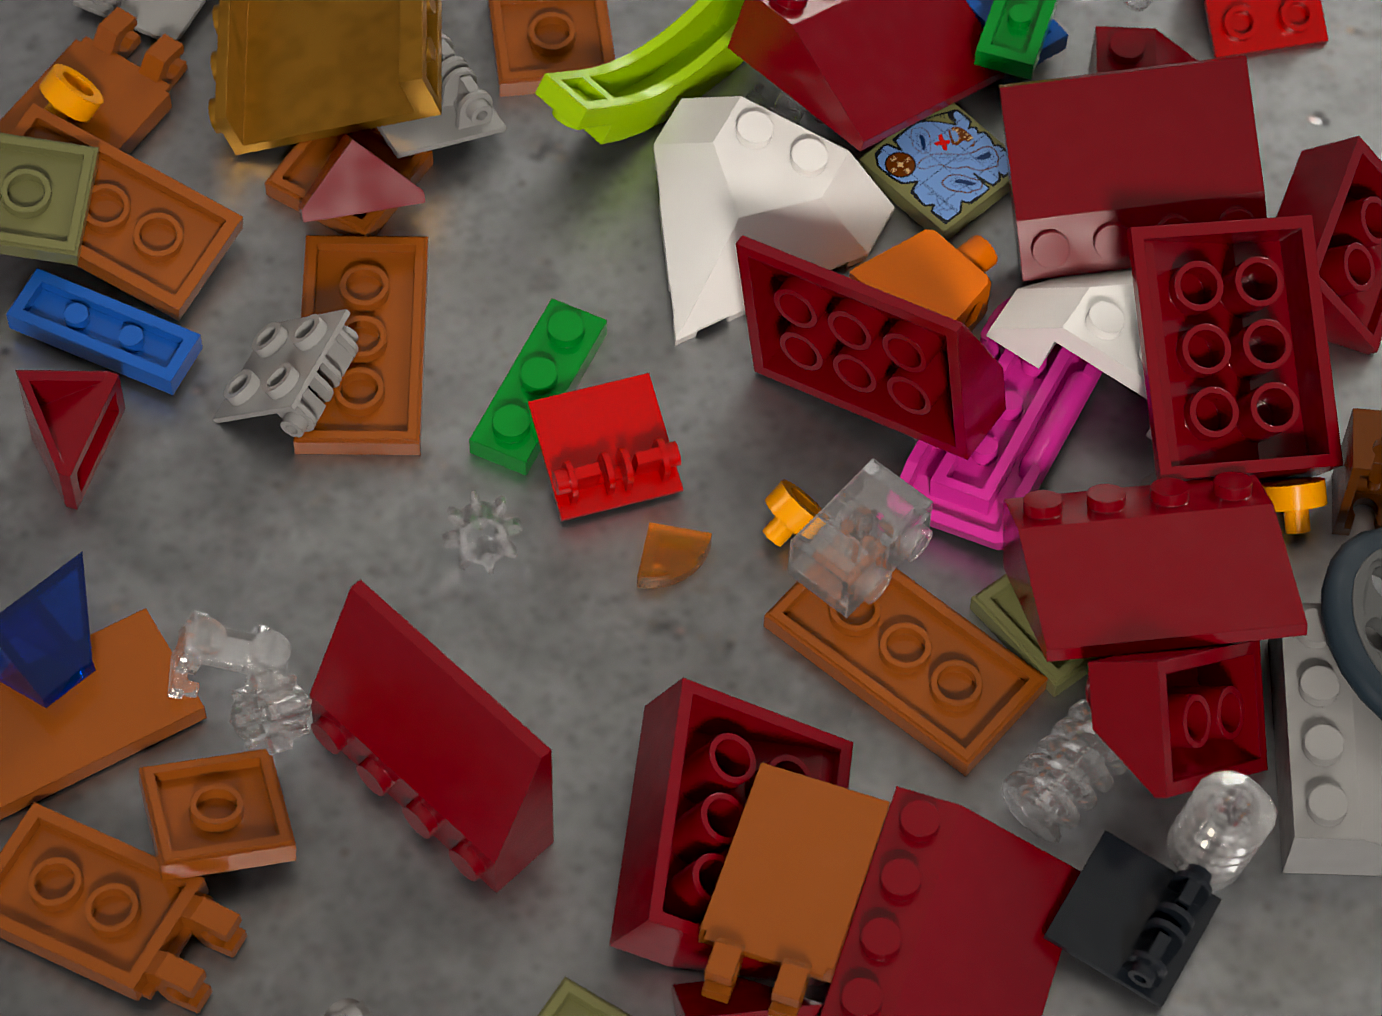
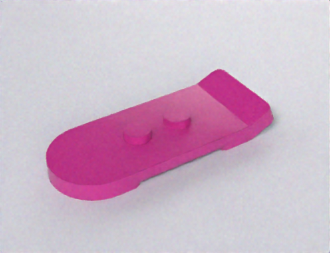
M1011 297L1003 301L992 312L980 333V342L1003 367L1006 399L1005 412L968 460L918 440L904 465L892 494V504L901 516L995 550H1003L1004 499L1024 497L1029 492L1039 490L1103 373L1058 343L1055 344L1038 369L987 337L989 329Z

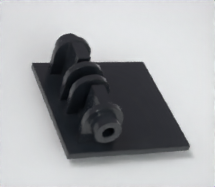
M1105 830L1043 938L1157 1007L1162 1008L1222 899L1212 894V887L1209 884L1212 880V875L1206 868L1198 864H1189L1186 870L1175 872Z

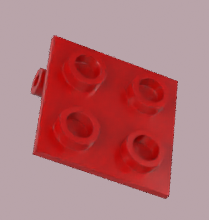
M1204 0L1214 58L1328 41L1321 0Z
M649 373L528 402L561 521L683 492L684 489L677 466L681 465L680 451L676 441L669 442Z

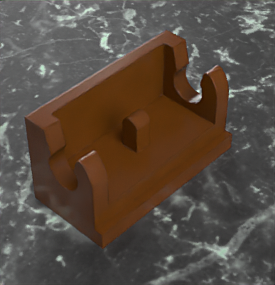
M1353 408L1341 445L1343 466L1334 469L1332 473V534L1350 535L1355 518L1353 508L1357 505L1371 507L1376 514L1374 520L1375 529L1382 528V410Z

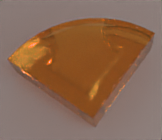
M649 522L637 575V588H663L677 584L691 576L704 563L710 552L712 533Z

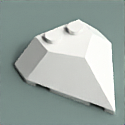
M742 96L681 98L653 144L654 168L657 170L660 196L659 211L668 290L671 293L673 310L672 325L675 346L696 337L697 331L725 318L729 322L746 314L735 244L742 235L829 270L836 269L842 265L848 268L867 259L893 214L895 207L850 151Z
M1131 268L1057 277L1018 288L986 335L1038 369L1055 344L1058 343L1147 399ZM1150 428L1145 436L1152 440Z

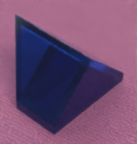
M83 551L0 612V682L45 708L49 707L96 671L92 660Z

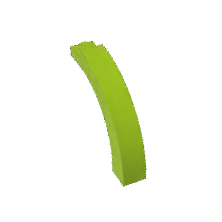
M697 0L683 15L660 34L627 55L597 67L545 73L535 94L552 108V115L556 120L575 130L584 129L601 145L640 134L668 120L681 98H700L744 62V60L727 48L744 0Z

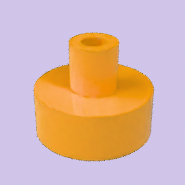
M55 64L39 85L42 94L49 101L44 109L64 120L71 117L80 122H88L104 102L101 92L91 81L76 70L62 64Z
M1323 477L1290 478L1262 484L1274 505L1275 512H1283L1286 534L1310 532L1309 509L1328 504L1326 482Z
M781 480L765 498L768 508L775 516L762 531L770 541L779 547H782L793 533L808 542H812L830 522L823 509L801 488L788 480Z

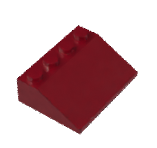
M744 0L727 47L859 151L874 145L1005 76L1003 72L974 65L976 48L983 32V27L966 0Z
M1245 55L999 85L1017 261L1022 281L1131 268L1127 229L1130 227L1267 218L1264 182L1247 57Z
M1312 215L1142 226L1127 229L1157 480L1161 478H1177L1183 481L1213 479L1216 475L1223 472H1241L1247 475L1255 474L1259 481L1318 476L1343 466Z
M744 235L735 243L754 372L966 460L970 458L1005 412L1006 399L1003 367L964 323Z
M1223 472L1216 475L1213 479L1183 481L1177 478H1161L1153 481L1151 485L1131 487L1099 484L1090 487L1087 491L1059 494L1049 490H1036L1027 493L1024 497L1004 499L1003 568L1047 662L1307 635V619L1275 508L1255 474Z
M361 579L350 587L309 694L313 718L311 730L318 741L329 752L338 754L342 751L357 765L358 775L370 790L379 796L388 793L403 807L402 812L405 819L418 834L427 839L434 835L449 849L451 861L465 877L474 882L480 878L492 890L498 893L554 842L552 749Z
M681 678L644 706L609 946L666 966L705 971L713 946L699 942L700 928L761 762L848 789L854 742L686 678ZM744 957L738 976L776 981L780 967ZM811 977L808 985L819 987L826 982Z
M896 786L820 1016H1042L1062 952L1061 948L1043 937L1081 871L960 804Z

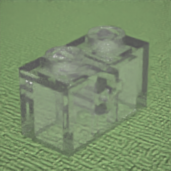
M873 458L790 541L788 575L848 618L864 601L867 604H872L883 594L891 581L892 572L905 559L908 562H913L926 549L933 535V531L929 529L933 501Z

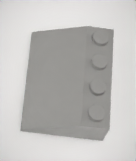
M1302 603L1308 623L1307 635L1268 639L1282 873L1382 876V720L1359 699L1341 674L1327 643L1321 619V603ZM1366 627V635L1370 643L1382 652V637L1372 628Z

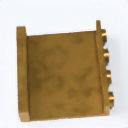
M219 0V4L213 6L212 17L218 41L217 51L211 53L210 63L216 82L215 98L209 100L208 111L214 131L217 134L223 133L236 155L442 115V0Z

